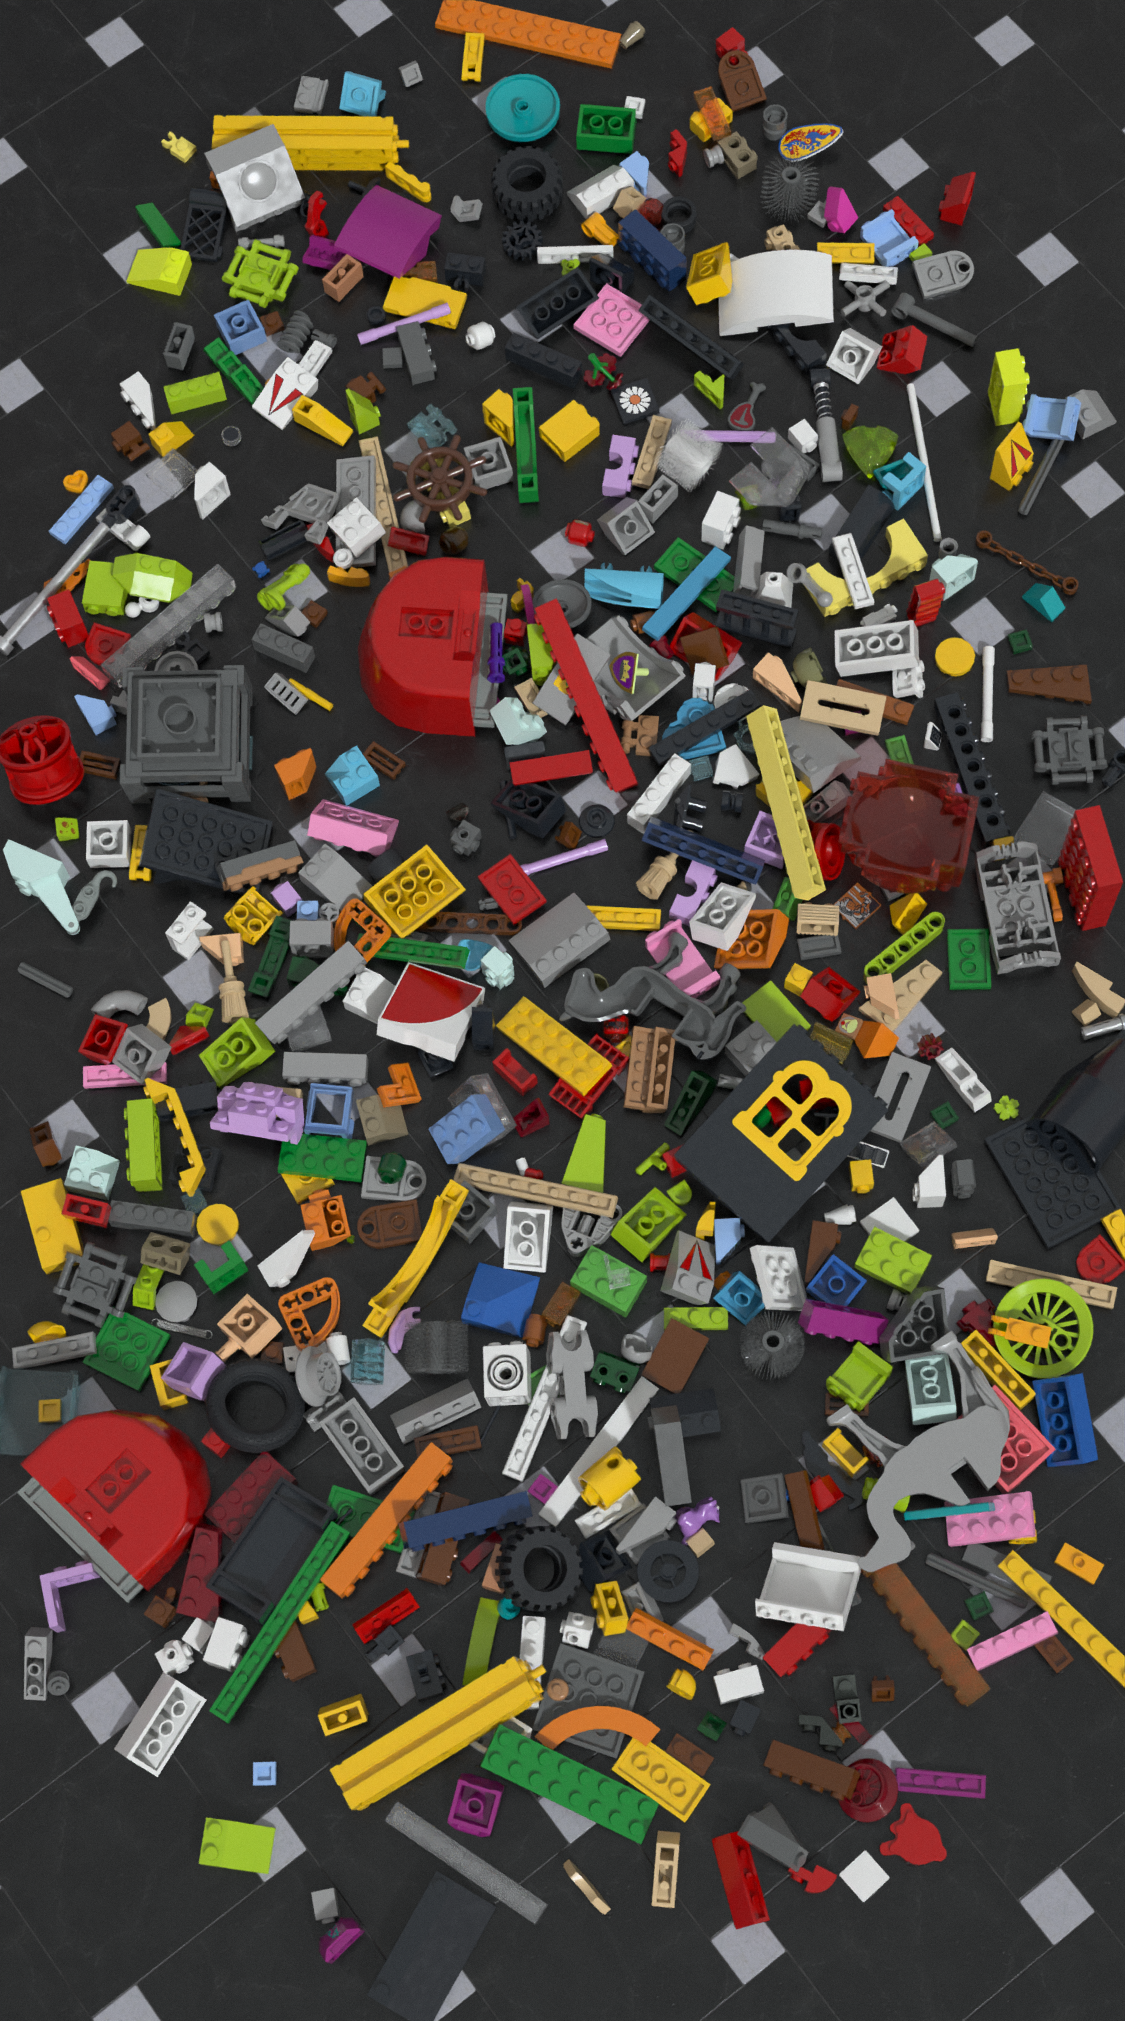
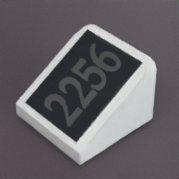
M933 722L928 723L923 747L939 750L942 732Z

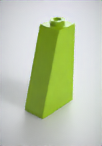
M585 1114L562 1180L563 1185L603 1193L606 1120H603L602 1116Z

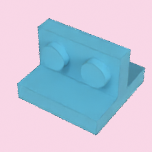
M349 71L345 72L339 109L365 117H376L378 103L385 98L386 91L381 90L382 81Z

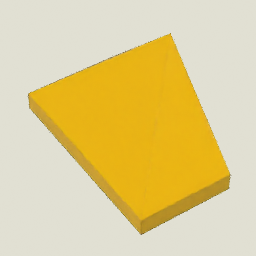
M912 892L889 905L892 924L904 935L914 926L927 903L917 892Z

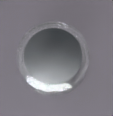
M227 426L223 429L221 436L226 445L235 446L241 441V433L237 427Z

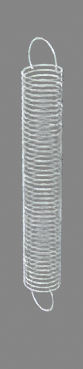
M158 1320L159 1322H157V1324L171 1328L175 1332L191 1334L161 1323L164 1322V1320ZM171 1324L192 1331L194 1333L200 1334L204 1337L206 1336V1334L197 1331L199 1330V1328L184 1326L180 1324Z

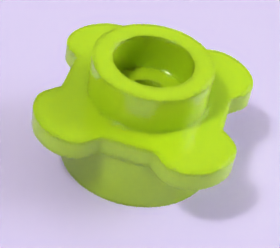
M578 259L563 260L561 262V266H563L562 275L564 276L578 267L580 261Z

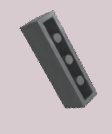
M111 1201L112 1209L108 1222L112 1227L194 1238L198 1218L192 1211Z

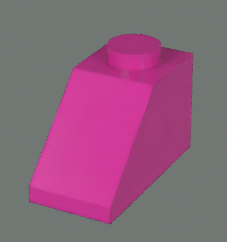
M837 187L828 188L824 213L828 227L833 232L845 233L858 219L844 189Z

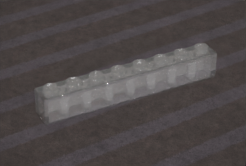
M219 564L215 565L102 663L101 667L104 674L121 688L123 667H143L145 670L147 664L153 659H157L162 654V651L176 642V638L180 637L183 632H188L197 621H201L204 618V613L216 608L224 597L233 593L236 588L234 578Z
M398 1801L385 1819L388 1824L535 1925L548 1907V1904Z

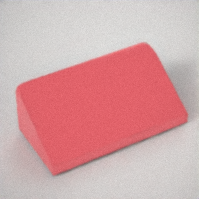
M78 656L70 658L73 668L99 690H102L110 682V679L86 658Z

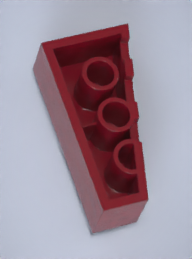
M200 1523L196 1527L176 1613L215 1623L218 1617L223 1618V1599L206 1588L207 1583L222 1563V1528Z

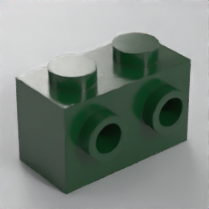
M600 1349L590 1377L594 1378L593 1381L598 1384L605 1385L608 1383L613 1385V1389L622 1393L630 1392L640 1365ZM601 1367H606L607 1371L602 1370ZM621 1375H626L628 1378L624 1379Z

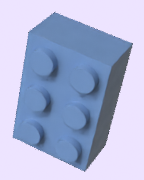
M486 1094L471 1095L429 1128L447 1164L463 1163L505 1130Z

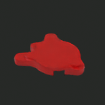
M904 1803L901 1805L900 1819L890 1825V1831L895 1834V1839L882 1843L879 1848L880 1853L884 1856L898 1855L913 1865L943 1861L946 1858L947 1851L942 1845L938 1829L928 1820L918 1817L911 1804Z

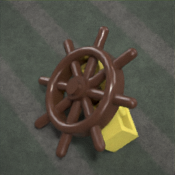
M454 435L449 447L432 448L428 447L423 437H419L417 442L422 452L412 460L410 465L398 461L393 463L394 469L407 472L406 481L408 489L394 494L393 499L394 501H400L411 496L418 505L423 507L419 516L421 523L426 522L430 511H441L439 514L443 523L447 522L450 528L471 519L469 509L465 503L470 492L481 496L487 494L485 488L473 485L472 473L473 468L486 462V457L480 456L468 461L462 453L456 450L461 440L459 435ZM451 461H454L459 465L449 470ZM465 473L464 482L453 477ZM416 476L426 478L424 482L415 485ZM425 489H427L428 492L430 491L428 497L422 495L420 492Z

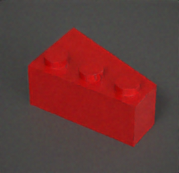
M796 1623L762 1658L780 1677L785 1674L790 1676L798 1668L796 1664L801 1659L805 1661L814 1652L812 1650L817 1644L821 1645L829 1638L828 1633L831 1629Z

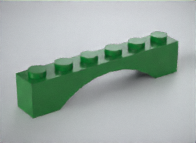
M532 387L513 388L519 503L539 502Z

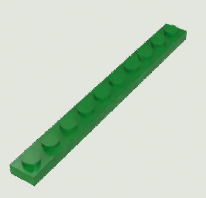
M333 1521L330 1522L209 1711L229 1724L314 1592L321 1577L328 1570L350 1536V1532Z

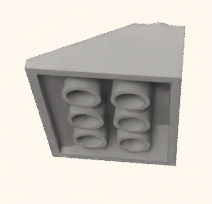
M800 716L780 721L794 774L813 793L861 760V756L827 725L799 720Z
M572 893L512 937L509 942L545 988L607 943L610 937L596 916L575 893Z

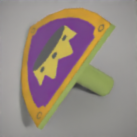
M624 652L615 657L609 667L617 685L622 690L634 694L636 676H648L649 670L648 668H637L639 654Z

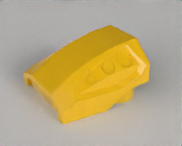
M253 886L224 916V920L231 930L241 934L245 942L255 945L260 937L273 925L276 915L281 917L283 912L281 910L278 911Z

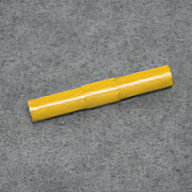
M289 679L308 699L316 702L328 711L333 708L331 702L294 679Z

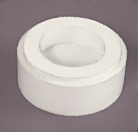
M341 548L335 552L333 561L337 567L347 569L353 564L354 557L350 550Z

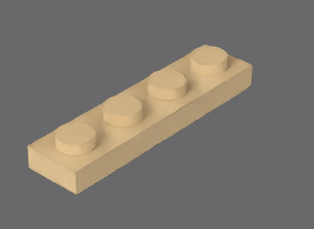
M653 415L632 480L633 486L646 489L652 487L660 462L659 455L663 452L661 450L664 449L663 446L666 443L664 441L667 440L672 419Z

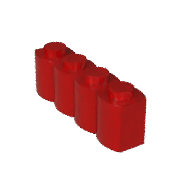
M938 578L913 587L906 615L909 621H914L916 627L936 620L939 608H941V601H943V594L945 593L944 584L939 582Z

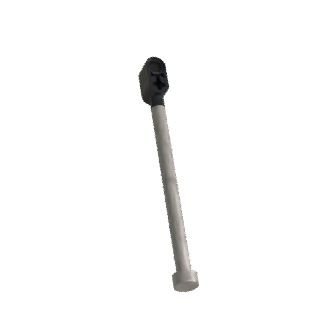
M125 485L120 488L106 505L108 514L4 636H0V651L8 656L14 649L12 646L13 642L48 603L47 598L53 596L113 525L123 524L138 508L141 500L133 486Z

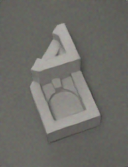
M733 1623L729 1634L748 1643L745 1652L763 1660L762 1657L765 1653L755 1638Z

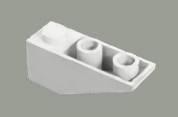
M138 371L120 383L122 389L120 394L125 402L129 401L132 404L131 409L135 415L142 417L141 421L144 426L153 431L156 429L153 396L149 384Z

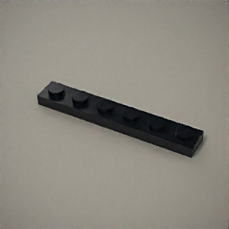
M749 689L649 747V752L658 766H661L668 762L674 753L677 755L684 753L761 707V703L752 690Z

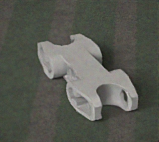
M577 1331L576 1343L572 1351L566 1350L563 1347L559 1332H551L548 1338L546 1360L549 1374H558L560 1397L552 1398L550 1401L551 1420L557 1439H567L568 1425L573 1418L581 1422L585 1437H595L598 1416L597 1401L594 1395L586 1396L584 1372L592 1371L594 1366L593 1350L587 1331Z

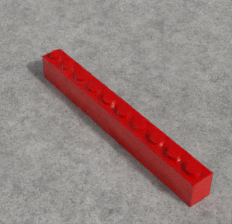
M556 598L536 607L534 618L538 626L542 624L545 631L542 633L546 644L550 643L552 650L549 651L554 662L558 661L560 669H558V673L562 681L566 679L569 686L566 688L569 698H574L577 704L574 706L578 718L582 716L585 724H582V728L586 736L590 735L593 741L590 743L593 753H598L601 759L598 761L602 773L606 771L609 779L606 780L610 791L614 790L617 794L637 785L638 781L558 599Z

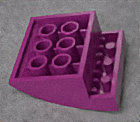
M376 185L357 205L339 234L334 248L400 279L426 256L430 236L439 229L442 215Z

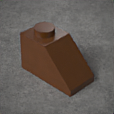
M49 1121L29 1129L33 1147L43 1167L54 1165L62 1159Z

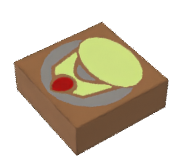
M843 1013L835 1032L855 1040L863 1021L860 1018Z

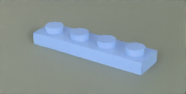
M97 475L49 530L50 535L66 544L114 489L113 484Z

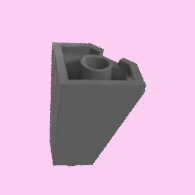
M770 1802L763 1805V1810L760 1812L753 1811L748 1814L737 1833L738 1836L755 1849L797 1873L800 1867L804 1865L809 1853L784 1813Z

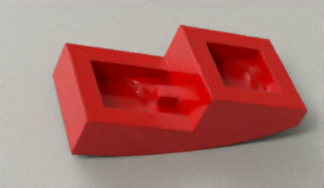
M314 523L306 525L307 530H309ZM328 536L323 539L320 545L313 543L326 559L334 563L333 556L335 553Z

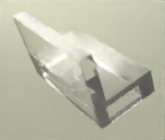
M603 1255L609 1290L629 1286L630 1273L628 1267L611 1271L608 1255Z

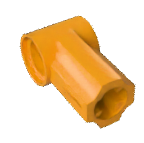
M594 212L581 224V228L587 236H594L603 245H613L614 247L619 240V235L606 224L604 218L598 212Z

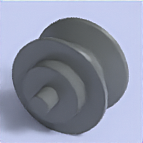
M57 1670L48 1675L47 1689L51 1694L63 1695L69 1690L70 1684L67 1673Z

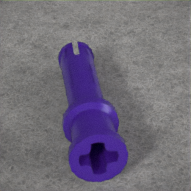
M498 622L490 624V657L487 660V665L489 666L487 680L491 683H501L505 680V675H503L505 660L502 657L503 625Z

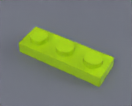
M724 1307L664 1308V1331L671 1318L693 1330H728V1310Z

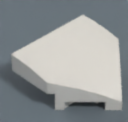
M735 744L718 755V759L715 762L716 768L713 783H725L737 790L739 785L743 786L757 779L759 773Z

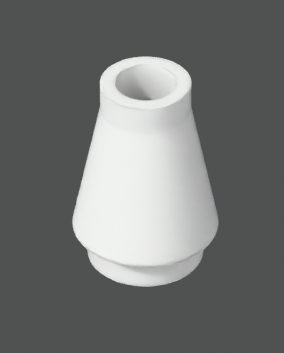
M846 1204L824 1213L827 1223L852 1225V1222L857 1221L853 1205L848 1206Z

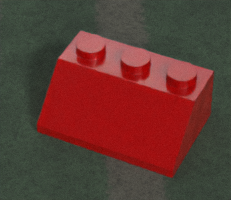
M694 612L685 616L670 645L674 655L688 663L680 637L716 626ZM718 628L730 665L742 642ZM729 665L715 669V681L719 680Z

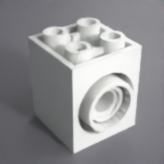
M520 1341L510 1342V1345H501V1343L494 1342L489 1343L488 1346H483L484 1398L488 1405L504 1406L531 1403V1357L527 1345ZM512 1375L509 1379L504 1380L506 1376Z

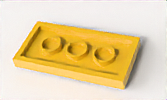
M632 1738L611 1769L684 1823L711 1785L652 1742L644 1746L635 1738Z

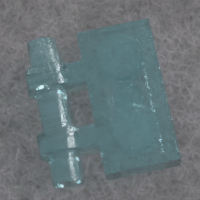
M429 404L426 410L430 414L426 417L422 412L407 423V426L418 438L423 437L429 448L440 447L447 441L445 433L449 431L453 435L456 433L457 428L449 418L446 419L442 415V411L438 407L435 408L432 404ZM437 420L441 426L437 427L433 422Z

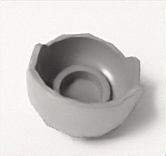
M626 1334L622 1339L620 1351L628 1361L641 1364L650 1360L653 1347L647 1348V1340L643 1337Z

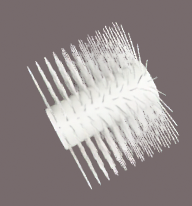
M698 428L694 431L689 429L687 433L684 430L682 432L679 431L680 433L678 434L675 432V435L671 437L667 445L663 446L665 447L663 452L666 455L663 457L665 460L663 464L669 462V469L677 468L671 474L675 473L676 478H681L682 483H687L688 486H690L691 476L693 481H699V476L702 478V475L708 471L715 456L713 451L719 446L709 437L703 439L706 443L705 446L703 443H698V435L703 433H700L699 430L695 437L694 432L698 431Z

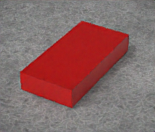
M391 526L387 546L425 556L429 536Z

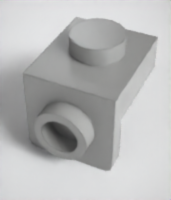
M454 196L451 213L459 222L479 220L482 202L479 199L462 201L459 196Z

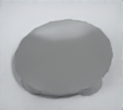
M173 1281L165 1284L156 1295L155 1305L157 1312L163 1319L169 1322H185L189 1320L197 1307L196 1292L189 1284L182 1281Z

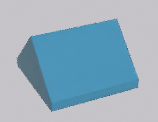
M740 1271L732 1273L713 1297L745 1326L765 1307L762 1301L761 1289Z

